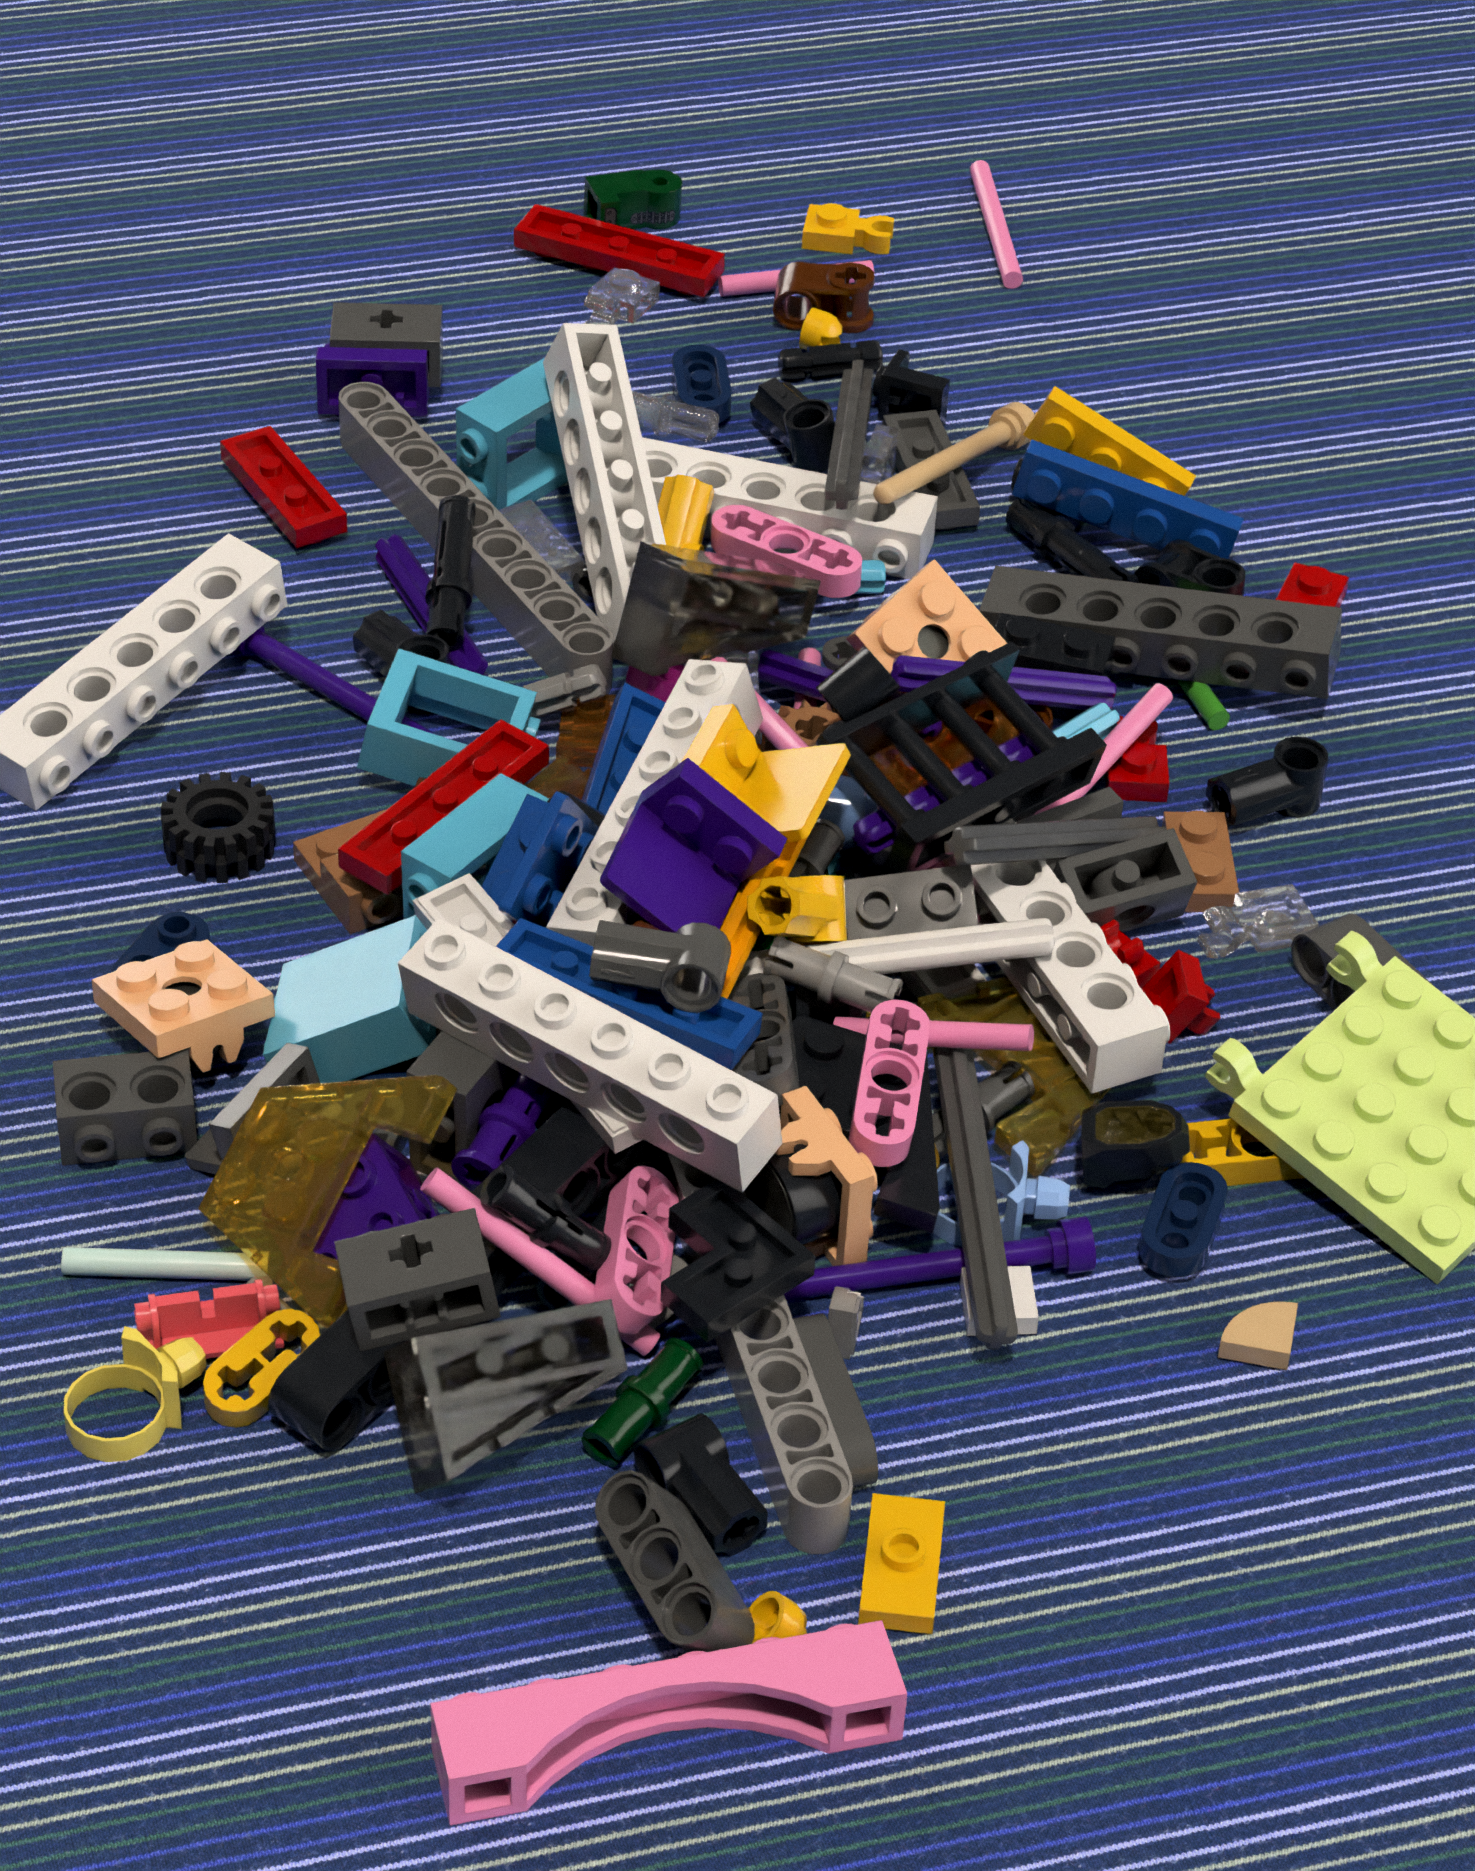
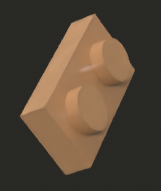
M1164 811L1162 827L1166 826L1167 830L1175 829L1197 880V885L1185 912L1236 913L1239 889L1225 812Z

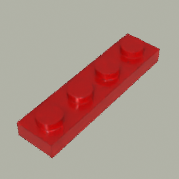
M535 204L514 228V247L534 252L541 257H554L577 263L586 269L603 270L622 275L635 282H648L667 287L684 295L705 297L719 276L724 272L725 253Z
M500 719L338 848L339 868L386 895L390 894L402 884L401 851L500 773L521 784H525L549 764V745Z

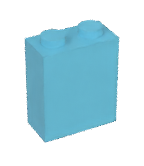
M416 915L284 963L277 993L274 998L275 1017H272L270 1020L267 1038L264 1043L263 1056L268 1063L286 1043L306 1046L309 1048L322 1089H326L421 1055L436 1038V1027L408 1012L398 962L427 931Z

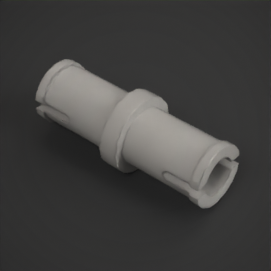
M777 936L773 941L768 954L774 957L772 961L766 960L763 971L764 975H778L784 981L817 992V1000L831 1005L834 1000H838L871 1013L878 1004L893 1000L895 995L899 996L903 981L900 979H892L849 963V956L834 951L830 956L786 940L783 936Z

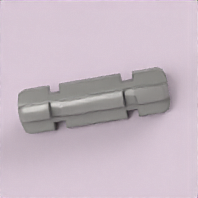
M590 664L573 670L574 676L572 677L570 673L565 672L523 686L525 689L537 692L531 716L541 718L578 706L576 701L580 699V703L585 704L603 698L606 695L607 680L602 674L600 667Z

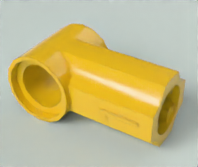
M678 474L672 477L665 476L658 503V511L673 577L676 569L685 563L704 562V546L702 541L715 492L710 484H706L694 477Z
M817 875L792 878L784 876L762 878L757 890L747 896L748 919L755 921L762 928L764 935L788 937L789 941L803 946L847 941L844 876Z

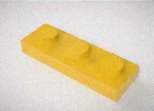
M1056 386L1048 394L1023 433V436L1030 440L1033 439L1183 496L1191 488L1196 477L1187 469Z

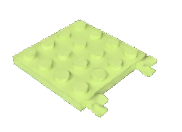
M1350 931L1335 944L1334 950L1339 955L1327 964L1326 970L1335 980L1349 986L1355 992L1264 1074L1258 1070L1250 1051L1239 1041L1229 1038L1213 1053L1212 1057L1217 1063L1206 1072L1205 1077L1216 1089L1235 1099L1228 1114L1229 1117L1438 1285L1475 1248V1018L1396 956L1382 966L1377 959L1375 950L1367 939L1357 932Z

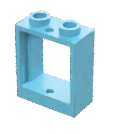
M545 358L456 408L457 466L506 519L568 482L543 366ZM536 421L535 448L507 464V438Z
M398 648L367 723L357 768L416 786L419 777L427 778L467 746V744L401 724L408 705L488 730L502 719L536 738L541 719L532 717L531 713L537 692Z
M500 773L401 851L404 919L415 915L412 900L468 873L472 874L486 863V874L477 881L482 886L526 795L530 794L546 802L549 798Z

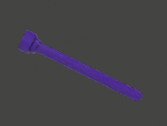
M261 626L244 640L235 651L230 653L234 656L239 653L243 655L253 653L366 721H369L377 702L376 698L267 635L264 626ZM404 715L401 724L435 734Z
M1086 1216L1058 1220L1056 1227L1045 1229L1044 1236L1004 1242L1007 1266H1033L1048 1263L1051 1270L1062 1268L1066 1275L1094 1271L1096 1267L1095 1241L1091 1224ZM963 1248L816 1268L812 1277L785 1293L784 1296L786 1301L831 1295L836 1286L850 1288L851 1291H859L961 1276V1268L965 1267Z

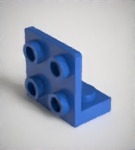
M556 791L549 803L527 794L481 887L498 905V910L510 919L514 925L522 918L546 928L599 827L569 796Z

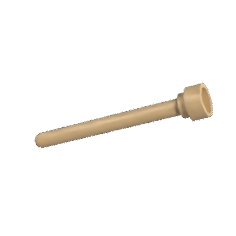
M1012 402L997 409L991 415L988 427L877 484L873 491L875 500L883 505L890 504L996 447L1015 450L1029 443L1031 440L1023 436V433L1035 414L1027 405L1020 402Z

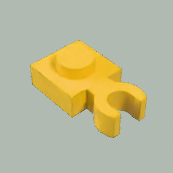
M835 203L823 205L809 204L802 232V249L852 255L854 247H862L874 254H889L890 241L893 238L894 218L881 215L859 218V209L845 208Z

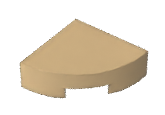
M1268 1302L1252 1306L1240 1312L1228 1323L1222 1334L1218 1358L1287 1370L1298 1303Z

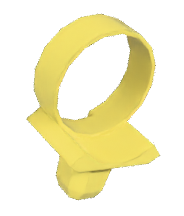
M124 1326L121 1337L124 1364L103 1365L85 1372L71 1384L64 1397L66 1434L73 1447L88 1458L104 1462L128 1461L147 1453L160 1441L166 1428L182 1429L179 1388L185 1387L198 1378L207 1366L206 1354L203 1348L192 1337L176 1339L158 1347L156 1350L137 1329ZM128 1388L140 1392L147 1390L156 1397L161 1406L152 1422L141 1431L125 1437L102 1438L90 1435L75 1426L71 1419L76 1407L90 1395L106 1389Z

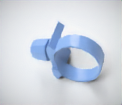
M1023 1140L1012 1146L1009 1172L991 1162L995 1189L1007 1198L1005 1217L1000 1219L1003 1242L1020 1240L1023 1214L1034 1215V1219H1060L1066 1217L1068 1211L1069 1184L1060 1179L1039 1175L1038 1179L1027 1178L1029 1147ZM950 1162L941 1165L937 1169L938 1191L943 1187L953 1184ZM939 1212L933 1233L949 1244L962 1247L959 1222Z

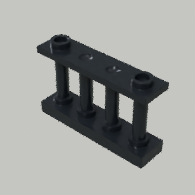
M1013 641L991 652L986 650L979 651L971 656L963 666L847 723L844 720L834 722L818 737L816 746L845 743L851 756L844 769L896 826L894 831L896 838L886 861V865L894 874L925 870L954 855L946 854L944 844L945 841L952 840L953 829L958 826L1015 823L1091 783L1107 744L1092 728L1069 739L1065 736L1057 737L1007 683L1020 651ZM988 698L1033 747L1038 755L1022 763L1018 760L1010 761L964 709ZM941 721L989 774L991 779L975 787L970 784L963 786L917 732ZM894 745L944 803L927 812L923 809L915 810L872 762L869 756Z

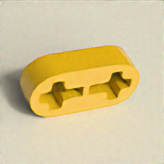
M294 1309L275 1311L266 1316L210 1365L203 1381V1394L206 1411L213 1420L223 1426L238 1428L252 1424L269 1411L268 1398L272 1386L283 1370L301 1354L297 1355L294 1351L286 1349L269 1362L276 1354V1338L280 1336L287 1342L293 1341L297 1337L301 1338L302 1353L320 1336L319 1327L312 1317ZM253 1376L249 1381L248 1399L244 1400L236 1394L230 1396L227 1400L223 1399V1384L228 1381L231 1385L238 1387Z

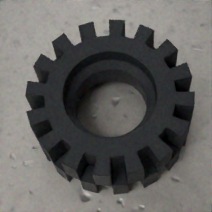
M220 772V780H211L209 773L199 774V784L195 785L188 778L180 782V791L172 788L166 794L167 802L162 801L161 822L164 853H166V859L172 867L177 864L178 873L186 877L195 870L196 881L206 883L209 874L216 875L217 883H228L227 874L235 873L238 880L249 877L248 867L259 872L265 867V859H272L274 846H276L273 800L271 795H266V788L260 783L251 787V778L241 775L237 782H233L229 772ZM212 826H231L223 829H208V827Z

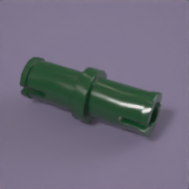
M668 1339L663 1345V1349L638 1376H627L616 1389L617 1399L582 1434L584 1436L581 1438V1442L584 1448L597 1462L608 1467L617 1466L622 1460L620 1458L647 1428H658L670 1414L669 1404L692 1378L697 1377L702 1371V1359L691 1345L681 1339Z

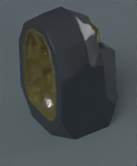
M1153 1100L1111 1101L1082 1110V1163L1084 1184L1086 1186L1106 1188L1113 1184L1147 1181L1157 1171L1175 1167L1190 1152L1188 1124L1172 1106Z

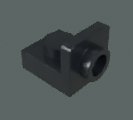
M898 349L887 366L881 365L875 376L873 396L879 398L877 420L883 421V415L936 410L945 427L950 379L908 369L910 352Z

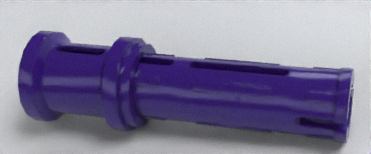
M518 1072L501 1102L494 1103L481 1113L478 1119L480 1130L469 1148L459 1151L452 1160L451 1168L459 1182L473 1191L492 1171L537 1130L535 1123L555 1091Z

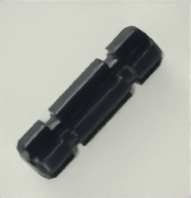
M876 340L856 342V347L852 348L850 342L807 347V352L802 353L801 348L783 349L778 355V369L782 379L785 381L805 379V374L810 373L811 378L843 375L844 369H852L853 360H864V368L873 369L874 372H877L879 367L883 365V352L879 341Z

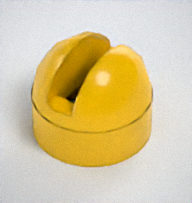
M814 307L811 308L801 329L799 347L807 350V347L839 344L842 325L837 317L829 312Z
M777 1591L763 1593L748 1609L755 1624L752 1643L768 1637L782 1639L807 1634L805 1629L807 1625L805 1612L794 1601Z

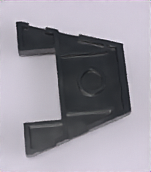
M800 1014L793 1020L799 1088L807 1086L823 1108H829L835 1113L841 1125L843 1135L849 1141L866 1035ZM890 1042L889 1048L901 1050L902 1046ZM926 1054L917 1118L910 1150L902 1162L888 1167L877 1197L873 1215L933 1233L940 1205L928 1058ZM760 1071L761 1075L767 1074L765 1071ZM879 1074L872 1078L878 1086L886 1090L898 1091L907 1087L901 1078L892 1074ZM779 1106V1114H780V1117H781V1106ZM878 1114L875 1134L888 1136L891 1116Z

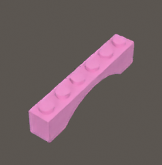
M882 1620L858 1625L839 1624L825 1631L782 1639L768 1637L749 1645L711 1652L691 1651L678 1658L634 1666L626 1664L615 1665L602 1672L558 1680L544 1678L533 1681L525 1686L482 1694L477 1692L463 1693L449 1700L430 1703L431 1745L447 1817L451 1826L525 1812L551 1785L583 1762L623 1743L663 1732L699 1728L752 1730L792 1739L828 1754L899 1741L903 1738L907 1691Z

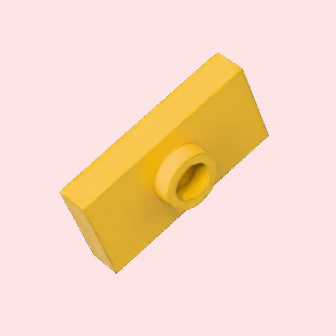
M872 1493L858 1624L882 1620L885 1629L933 1634L945 1501Z

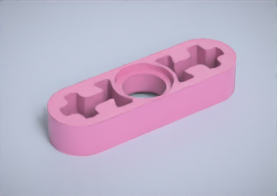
M744 505L724 506L712 515L711 546L716 553L739 563H764L772 568L777 578L829 598L851 596L861 586L862 556L851 546ZM776 549H792V550H796V551H798V552H797V553H791V554H785V553H779V552H776V551H773V550H776Z
M904 1000L884 1001L878 1004L871 1013L849 1133V1143L856 1152H862L867 1155L873 1166L877 1167L894 1166L907 1157L917 1118L930 1032V1020L919 1006ZM892 1030L904 1032L901 1050L889 1048ZM879 1074H892L901 1078L907 1087L898 1091L886 1090L878 1086L872 1078ZM878 1114L891 1116L888 1136L875 1134Z
M644 1165L632 1169L610 1191L603 1232L611 1238L612 1245L606 1261L597 1270L594 1289L595 1305L602 1318L615 1330L628 1335L641 1332L666 1307L660 1301L661 1282L670 1277L676 1235L668 1228L669 1208L679 1202L678 1194L666 1176L658 1170ZM627 1238L634 1241L642 1249L647 1260L632 1248ZM628 1283L634 1284L631 1288L626 1286Z

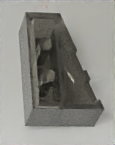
M640 541L611 657L651 676L668 673V667L687 663L689 659L712 660L716 655L736 650L748 653L806 638L821 581L780 563Z
M612 1299L414 1337L384 1351L415 1494L449 1482L465 1472L470 1466L513 1442L521 1434L550 1416L559 1413L626 1371L628 1368Z

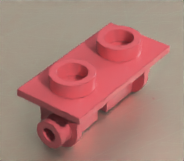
M262 1279L254 1280V1283L213 1288V1300L200 1301L198 1291L155 1296V1293L148 1294V1302L134 1303L136 1329L156 1350L158 1347L176 1339L192 1337L203 1348L206 1359L220 1357L266 1316L280 1310L277 1284L263 1286ZM280 1336L276 1338V1349L284 1348V1340Z

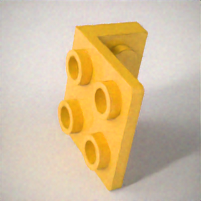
M728 704L712 706L682 761L687 758L693 761L787 838L786 843L803 840L810 835L851 754L845 743L761 752L756 744L754 735L748 730L735 705Z

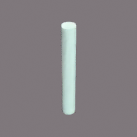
M63 1247L61 1271L62 1275L238 1281H249L252 1277L268 1276L273 1280L274 1255L266 1253Z

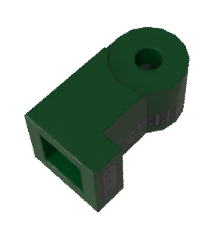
M641 169L585 177L583 216L630 229L646 227L666 229L673 227L680 219L682 180L677 174L662 169L646 171Z

